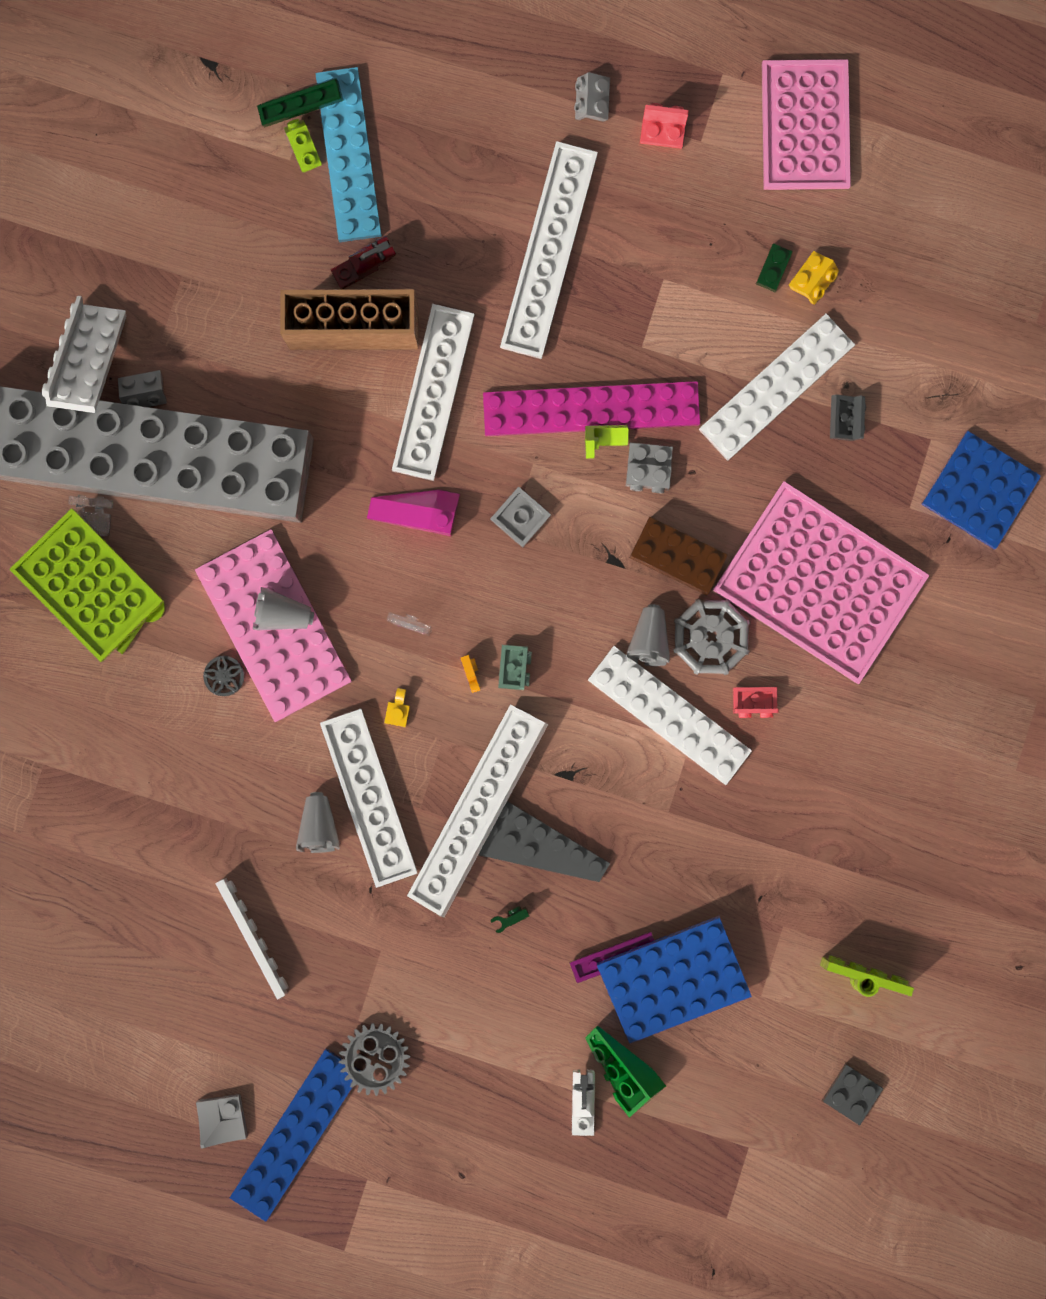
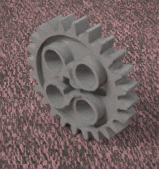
M372 1023L370 1030H367L366 1026L363 1025L362 1033L355 1029L356 1037L347 1036L350 1043L342 1044L346 1051H341L339 1054L345 1056V1059L340 1060L339 1063L345 1064V1068L340 1070V1072L348 1073L344 1080H352L351 1088L357 1084V1092L360 1093L365 1088L366 1095H369L370 1091L374 1090L375 1096H378L379 1089L384 1094H387L386 1087L389 1086L394 1090V1082L402 1083L399 1076L407 1075L402 1069L410 1066L404 1063V1060L410 1058V1056L404 1055V1051L408 1047L401 1046L405 1039H396L398 1031L392 1035L390 1034L391 1027L383 1031V1024H380L378 1029H375L374 1023ZM367 1038L375 1041V1048L372 1051H367L364 1048L363 1044ZM386 1048H391L395 1052V1057L391 1061L383 1057V1052ZM357 1050H361L370 1056H374L375 1053L378 1054L377 1059L391 1065L392 1069H388L378 1063L371 1065V1060L359 1055ZM358 1058L363 1059L366 1064L362 1071H357L354 1068V1061ZM377 1068H382L385 1072V1078L381 1081H377L373 1076Z

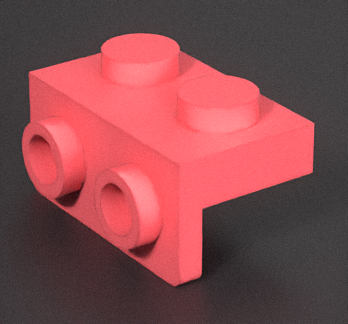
M777 687L733 688V714H739V718H752V713H760V718H773V713H779V709H777Z

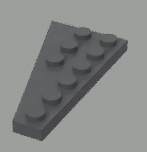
M508 801L478 854L600 882L610 865L603 858Z

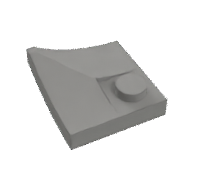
M240 1094L202 1099L196 1102L201 1148L243 1140L248 1137Z

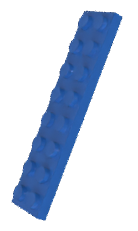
M328 1049L324 1050L230 1196V1199L265 1222L352 1089L350 1087L352 1080H344L348 1073L340 1072V1070L345 1068V1064L339 1063L343 1059Z

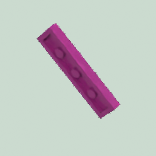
M645 933L570 961L569 963L576 982L580 983L601 975L597 967L598 962L654 941L652 933Z

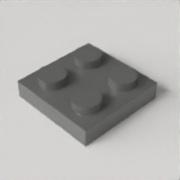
M844 1064L822 1101L856 1124L861 1125L883 1088L847 1064Z

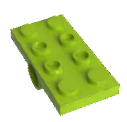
M829 955V958L822 957L820 966L827 971L850 977L851 986L863 996H874L879 988L882 987L912 997L914 988L903 977L892 974L891 978L887 977L888 974H885L883 971L874 968L867 971V968L863 967V965L851 961L847 965L845 964L846 961ZM868 979L867 984L862 987L863 980Z

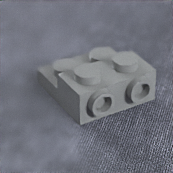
M630 443L625 486L630 487L632 491H643V488L652 489L651 492L664 493V490L668 491L670 487L673 447Z

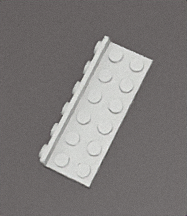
M77 296L75 303H72L70 307V318L65 321L64 335L61 334L59 350L54 353L53 367H49L48 381L43 384L42 396L45 397L47 406L96 412L125 323L126 310L84 305L82 296Z

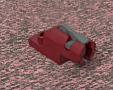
M385 235L348 256L349 260L330 270L342 290L378 271V266L391 260L392 257L396 256L393 247H390L389 239Z

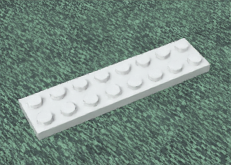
M432 304L392 467L393 472L434 481L475 316L474 313Z
M825 314L702 425L699 430L728 461L851 350L855 344Z
M615 646L612 647L588 679L590 683L724 785H727L752 752L751 749L639 664L629 661L626 658V654Z
M362 709L321 722L320 725L376 888L417 874L418 872Z

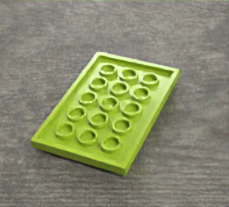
M72 508L9 569L100 662H103L164 602Z

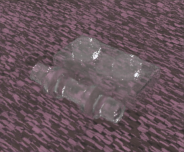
M85 495L69 496V505H76V512L100 536L109 537L112 515L103 514L104 508H113V500H106L105 497H97V499L86 498ZM85 506L95 507V513L84 512Z

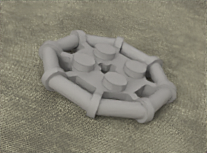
M695 599V602L678 619L675 618L674 620L675 649L673 651L690 666L694 674L713 673L727 675L745 655H749L748 637L750 622L733 607L728 599ZM704 609H721L719 615H706ZM699 611L701 617L693 625L686 623ZM725 611L738 623L737 625L731 626L723 618ZM684 628L690 630V642L684 645ZM740 628V646L733 644L734 630ZM708 631L711 633L716 632V642H708L706 640L708 638L706 634ZM691 647L700 656L699 661L697 662L685 649ZM731 648L736 650L737 652L725 663L722 657ZM705 658L718 659L720 665L702 664Z

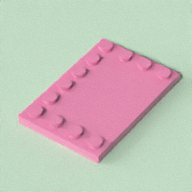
M763 60L764 190L849 189L848 60Z

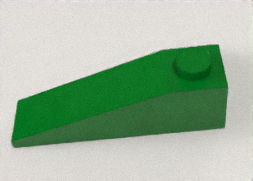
M599 1026L595 1027L585 1037L596 1061L602 1064L606 1072L603 1075L605 1080L610 1081L615 1091L612 1094L629 1118L666 1087L653 1068Z

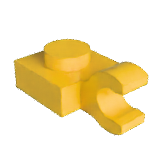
M397 688L395 703L388 702L384 723L406 727L410 709L409 705H404L406 689Z

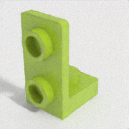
M628 425L585 426L586 459L595 458V450H599V446L628 445Z

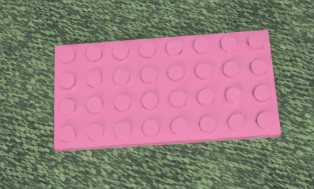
M272 529L195 569L274 722L293 714L352 682ZM260 587L270 589L311 607V612H314L312 625L308 624L307 629L253 630V622L256 620L254 613Z

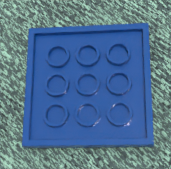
M966 431L921 505L995 550L1041 476L973 433Z

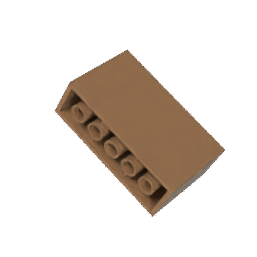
M414 289L280 290V334L290 350L419 349V307Z

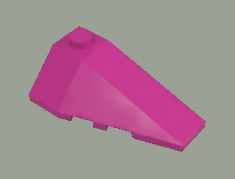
M432 490L371 497L367 519L451 536L460 494L443 490Z

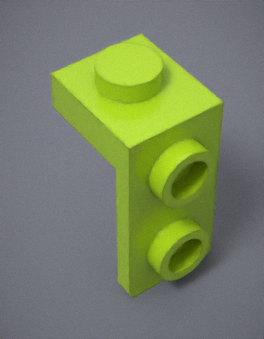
M299 119L288 122L284 130L301 171L306 172L321 166L322 163L304 120L299 121Z

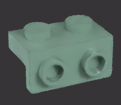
M502 645L498 688L524 690V686H529L530 673H526V664H531L532 652L528 651V646Z

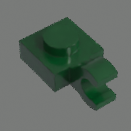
M517 906L508 911L510 915L505 918L494 916L490 920L491 923L495 921L502 923V926L496 929V933H501L505 928L529 917L530 914L527 908L521 909L520 906Z

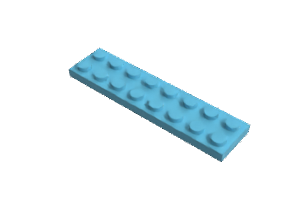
M358 67L315 73L317 85L336 78L339 81L344 100L320 109L339 242L382 237Z

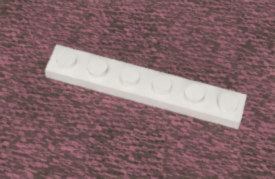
M227 878L215 883L277 1000L288 993L286 990L288 985L285 979L279 977L276 972L278 966L272 957H268L266 950H268L267 945L262 938H258L255 932L257 931L256 924L252 919H248L245 913L247 908L244 902L236 897L235 892H237L234 883L231 880L228 881Z

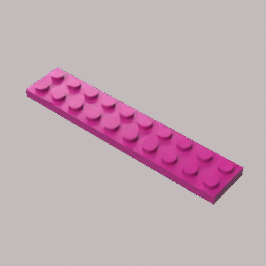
M698 381L483 392L485 436L585 431V426L628 425V429L700 425Z

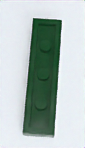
M335 78L259 104L257 108L261 124L265 128L344 100L339 81Z

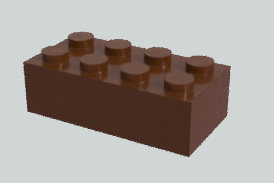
M649 517L629 558L707 596L725 562L727 554Z

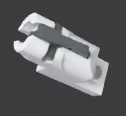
M580 1069L574 1070L572 1135L594 1136L595 1071L587 1069V1075H581Z

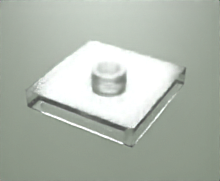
M389 612L387 617L389 623L427 636L431 635L433 628L418 622L419 618L406 614V617H402Z

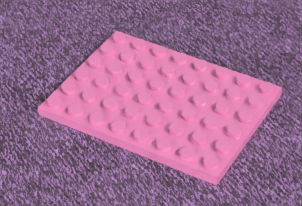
M783 481L713 591L730 600V602L853 682L860 684L929 575Z

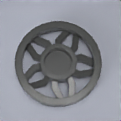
M219 656L212 659L206 665L203 674L204 683L208 690L218 696L235 694L242 687L245 677L241 664L229 656ZM221 660L224 663V667L222 668L220 667ZM226 660H230L234 662L236 665L230 666L228 668V663ZM217 661L216 667L218 668V670H216L215 668L209 669L211 665ZM239 668L234 674L232 673V669ZM208 672H215V676L208 675ZM240 673V682L237 684L233 677ZM208 678L211 680L216 679V681L213 682V687L210 686ZM231 681L233 682L235 689L229 686V683ZM216 684H221L220 688L215 691ZM224 685L231 690L227 693H220L224 689Z

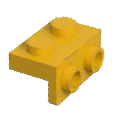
M813 251L792 279L789 287L791 290L807 297L810 303L815 305L824 296L825 290L831 282L836 279L839 269L834 260Z

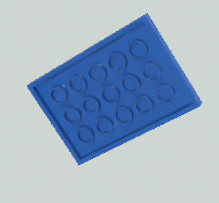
M719 916L597 963L598 970L629 1044L752 997Z

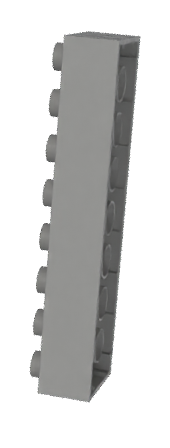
M0 386V480L297 523L302 522L314 438L308 430L99 401L96 412L92 413L47 406L42 392Z

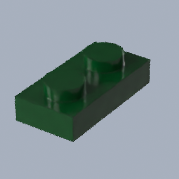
M773 243L756 285L776 292L793 251Z

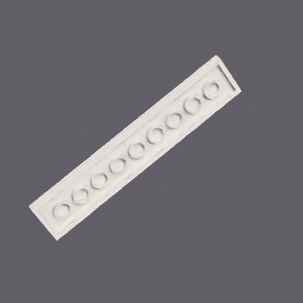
M556 141L500 345L502 349L542 359L598 152Z
M510 704L407 895L409 898L439 916L445 917L548 724Z

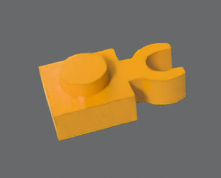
M469 655L461 657L471 692L480 691L475 671H478L475 659H470Z

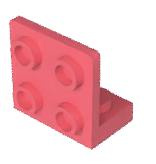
M659 103L645 105L640 143L682 149L689 111L684 110L681 106L668 108L663 107Z

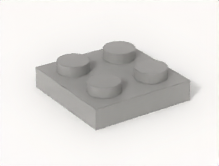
M518 487L490 520L523 548L550 518L551 514Z

